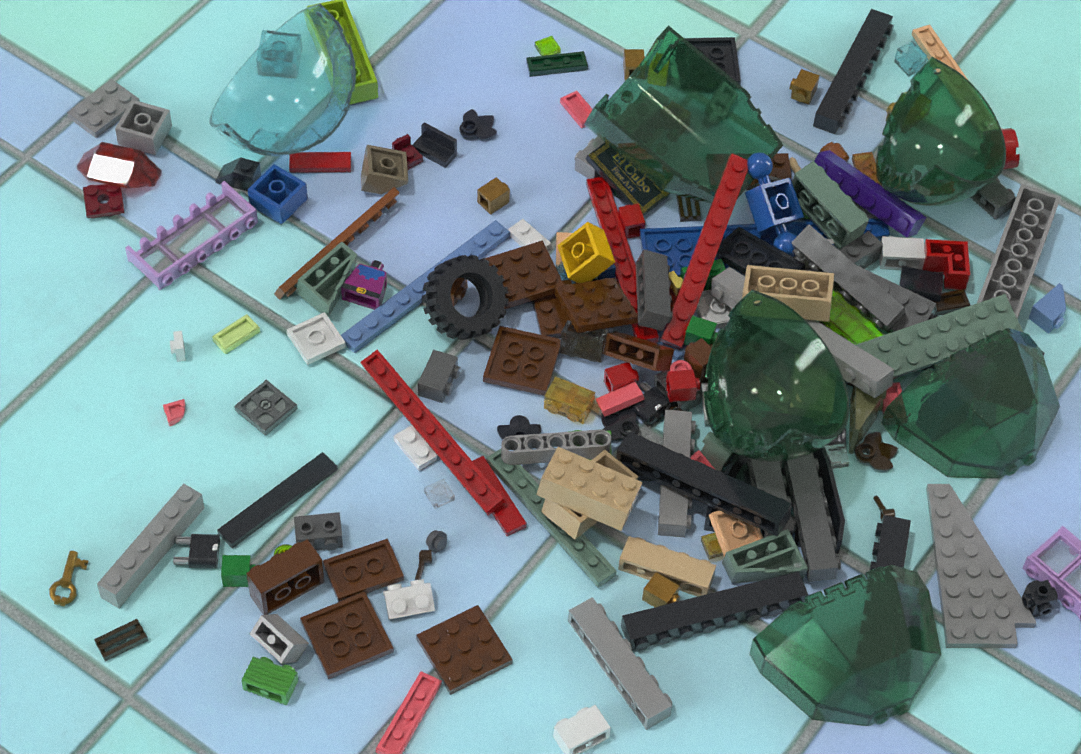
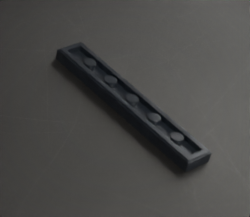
M324 452L320 453L217 529L218 534L231 548H234L338 470L337 465Z

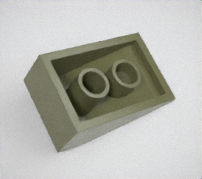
M853 386L850 397L848 453H854L856 447L876 420L878 411H882L886 391L873 398L858 387Z

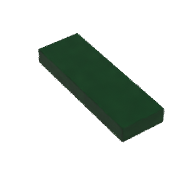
M584 51L526 58L529 77L588 70Z

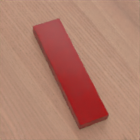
M484 456L473 460V463L505 500L503 505L492 512L505 535L508 537L526 528V521Z

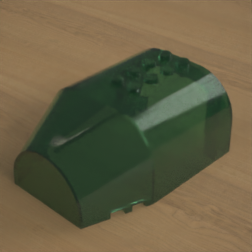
M669 25L656 38L645 58L629 78L610 98L607 93L594 106L584 124L663 192L712 204L727 161L732 153L747 160L752 154L761 152L768 155L772 160L783 147L782 142L770 124L766 125L760 109H756L750 99L752 97L748 91ZM748 173L745 176L737 200L755 180Z

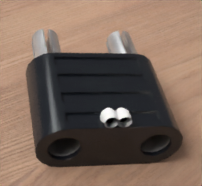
M643 381L640 384V388L645 391L643 394L645 400L631 405L630 408L645 423L651 425L665 415V410H670L674 403L669 402L668 397L659 389L651 387Z
M191 534V537L176 536L175 543L190 545L189 557H174V565H189V568L218 567L220 534Z

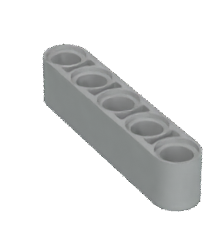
M587 430L508 436L503 439L501 444V458L508 465L550 462L557 449L554 447H560L590 460L594 459L604 450L610 453L611 435L605 430Z

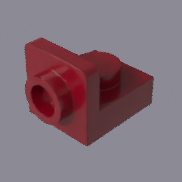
M408 134L392 142L393 150L406 152L407 170L423 162V156L413 147L411 137Z

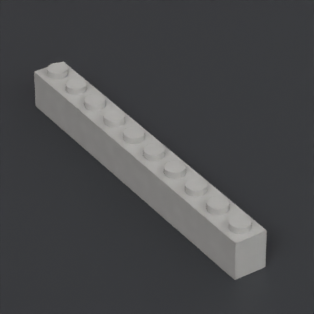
M729 267L712 278V296L839 375L847 382L858 387L863 392L876 398L892 386L894 375L892 367L816 320L742 313V294L745 276Z

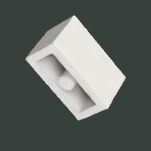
M882 236L881 242L883 246L879 258L880 269L901 270L902 266L917 269L923 268L925 261L923 238Z
M594 705L590 708L584 707L580 709L575 716L569 719L564 718L558 721L554 726L553 738L564 754H581L607 740L610 737L611 727L597 706Z

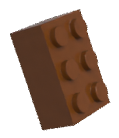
M308 539L295 543L289 550L274 555L269 561L262 565L254 566L246 573L250 597L263 615L270 614L324 583L322 559Z

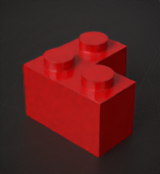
M926 239L924 244L925 261L922 270L943 272L945 289L966 290L970 278L968 241Z

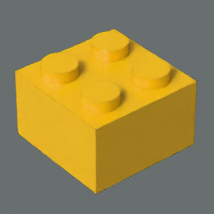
M586 222L557 245L568 279L577 283L592 281L615 263L604 230L589 222Z

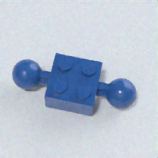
M754 153L747 159V173L752 178L758 179L760 185L745 192V196L757 230L761 232L775 228L777 236L774 239L773 246L794 257L792 241L797 236L792 232H788L786 225L803 218L804 215L791 178L771 182L769 178L773 168L771 158L765 153Z

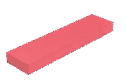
M420 671L376 747L377 754H403L440 689L442 680Z

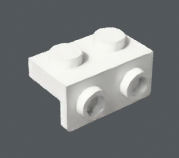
M424 579L410 581L411 586L401 587V583L388 585V590L383 591L388 619L435 611L431 584L424 583Z

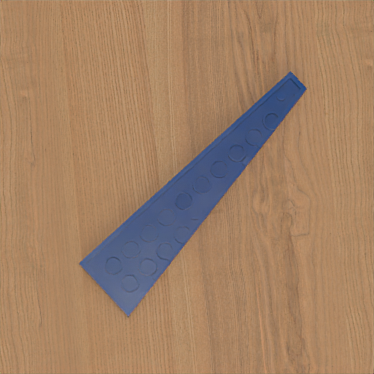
M879 218L869 219L864 233L867 231L871 232L879 241H881L882 236H890L888 224ZM813 221L792 222L786 225L788 232H792L796 236L810 225L825 239H829ZM756 224L727 225L721 241L738 226L773 245L777 233L775 228L758 232ZM703 226L640 229L642 251L645 249L666 255L668 265L670 266L669 272L674 270L677 276L680 277L681 267L689 265ZM723 262V264H724V266H725V269H727V268H729V267H730V268H733V267H731V266H729L728 264H726V263Z

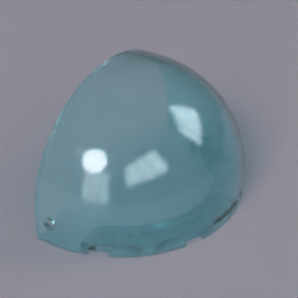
M321 4L313 5L294 15L270 35L237 71L218 98L209 119L211 127L226 140L241 149L265 156H286L300 153L321 144L330 137L340 126L351 104L349 103L352 92L355 89L356 80L355 61L350 43H347L343 34L344 30L333 15Z

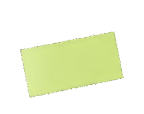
M246 314L213 335L212 340L227 354L258 334L260 327Z

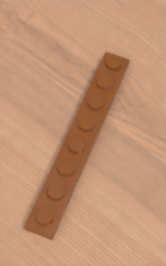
M393 187L279 286L274 293L279 300L285 295L290 297L297 290L295 286L302 275L340 242L348 246L355 239L354 235L357 232L362 234L369 227L368 222L371 220L377 221L383 215L381 211L384 208L389 210L397 203L395 198L400 192Z

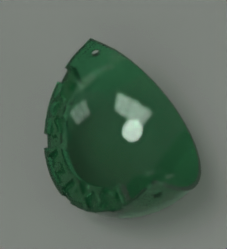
M932 56L910 80L911 87L906 94L901 93L887 119L882 135L885 136L883 145H879L877 150L876 174L878 182L883 185L882 188L904 201L922 206H945L964 201L990 185L1003 171L1006 160V146L999 122L981 93L958 71ZM935 69H941L940 72H934Z
M752 289L731 310L728 315L730 320L724 329L720 328L713 343L705 378H708V391H704L707 419L714 436L723 442L722 445L736 454L765 462H783L799 459L818 451L845 429L850 412L847 387L835 358L810 324L785 303Z

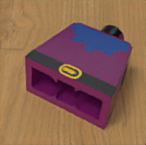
M374 260L370 266L358 264L341 286L342 300L373 310L382 305L387 288V273L383 271V263Z

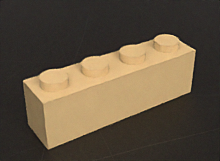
M629 536L620 556L618 570L650 580L657 572L679 585L680 591L698 597L708 594L715 575L716 565L711 564L707 560L690 557L684 552L678 553L663 545H655L646 542L642 538Z

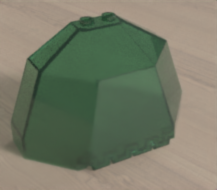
M1006 328L986 336V339L982 338L974 342L968 348L965 347L951 354L950 358L945 357L934 363L935 369L928 368L923 371L886 407L881 422L893 440L946 477L999 479L1005 475L1011 476L1023 465L1029 466L1036 461V456L1054 422L1060 405L1041 349L1029 334Z
M894 565L884 568L880 566L866 572V578L863 574L845 580V586L840 582L825 588V596L821 591L805 596L806 603L799 601L792 604L753 638L749 655L760 674L812 720L870 726L875 723L877 725L883 724L889 717L896 714L897 716L904 715L910 710L914 701L932 676L941 657L930 593L918 572Z

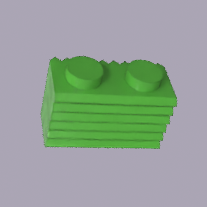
M253 656L241 681L243 690L287 705L299 680L298 673L293 667L285 664L279 666L267 657L259 659Z

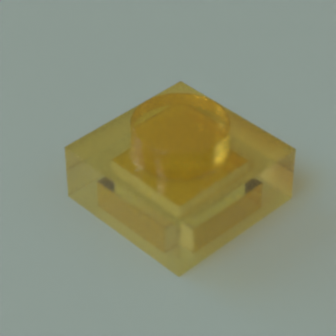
M715 533L701 536V543L709 560L724 556Z

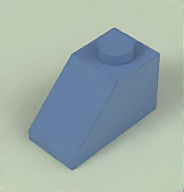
M1059 283L1033 305L1028 319L1047 333L1051 332L1054 328H1060L1065 321L1063 317L1066 311L1063 285Z

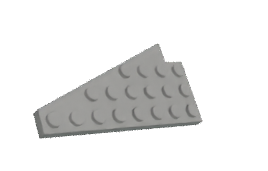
M927 484L926 492L946 648H1016L1018 643L1015 628H1034L1036 625L1035 618L1030 610L1024 607L1020 594L950 484Z

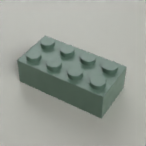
M812 161L794 174L792 184L802 211L829 239H833L834 245L839 250L864 234L869 221L866 213L853 203L850 196L844 194L839 185L827 176L821 166Z

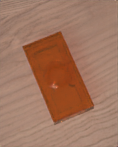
M872 152L852 154L851 159L854 167L882 186L883 181Z

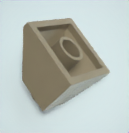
M366 145L361 171V191L383 194L390 191L393 187L399 188L408 183L406 152Z

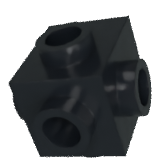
M1049 580L1030 582L1022 595V603L1026 609L1030 610L1033 617L1052 613L1058 600L1057 591L1051 586Z

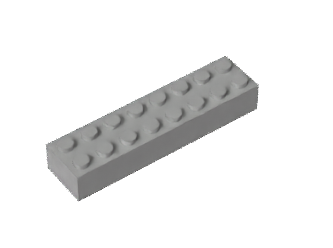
M1024 184L1020 185L977 303L1006 294L1018 319L1061 196Z

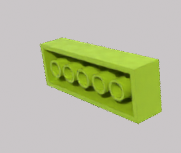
M332 0L307 6L308 23L339 106L378 98V82L346 0Z

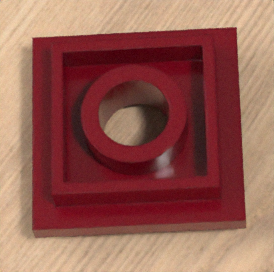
M120 182L83 187L87 218H99L125 213ZM104 200H107V201H108L107 203H104V204L100 203L101 201H104Z

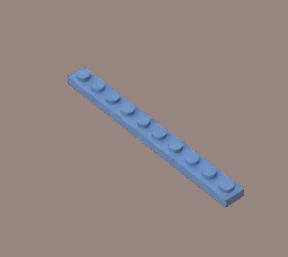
M497 220L493 221L341 334L346 346L356 353L423 303L422 295L426 294V291L423 290L424 283L429 282L427 276L430 272L434 271L437 265L461 255H466L467 257L475 255L480 260L508 239L510 231Z

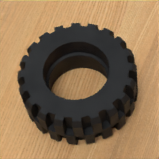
M461 255L437 265L434 271L430 272L427 276L429 282L424 283L423 286L426 294L422 295V302H426V308L423 309L425 314L429 313L431 318L428 321L431 325L436 324L438 332L441 334L447 333V337L452 339L458 338L459 340L471 339L492 331V328L497 327L500 324L499 319L504 318L506 310L503 308L508 306L509 300L505 298L508 288L504 287L502 283L505 279L503 275L499 276L496 273L498 271L495 265L489 266L488 260L484 258L479 260V257L475 255L468 257ZM458 278L470 281L479 293L480 304L473 317L461 315L452 304L451 287Z

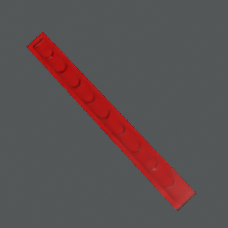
M733 153L727 161L672 307L673 315L671 322L666 324L660 339L661 342L680 349L683 345L687 327L692 315L695 313L748 171V160Z
M602 177L586 179V186L599 227L605 232L615 260L616 280L638 314L636 265L610 186ZM638 323L631 324L635 337L654 343L659 341L656 329L641 326Z
M378 349L360 362L363 368L487 516L505 503L501 494Z

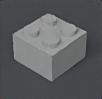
M132 99L115 128L118 145L156 155L172 127L170 110Z

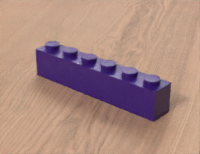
M828 150L818 153L814 162L825 170L827 176L839 185V188L845 195L850 196L853 201L906 238L917 235L927 218L832 151Z

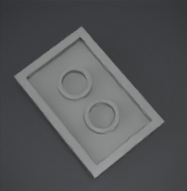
M110 79L68 111L67 115L70 120L97 138L122 118L132 99L140 100L113 79Z

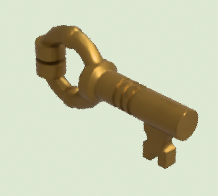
M69 551L62 578L54 582L49 588L50 597L56 605L60 604V606L65 607L66 604L71 603L77 596L76 588L71 581L75 567L86 570L88 560L77 558L78 552ZM58 586L69 588L71 591L68 598L62 596L61 598V596L55 595L56 588Z

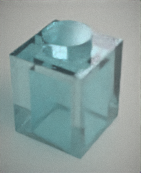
M912 41L897 48L894 62L909 77L924 70L927 55Z

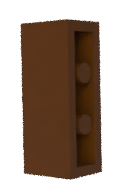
M607 333L603 354L653 371L670 370L674 349L625 333Z

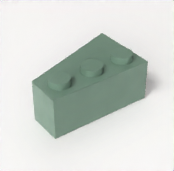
M788 529L781 531L778 537L771 535L728 551L722 561L732 583L762 581L798 571L803 579L808 571V567Z

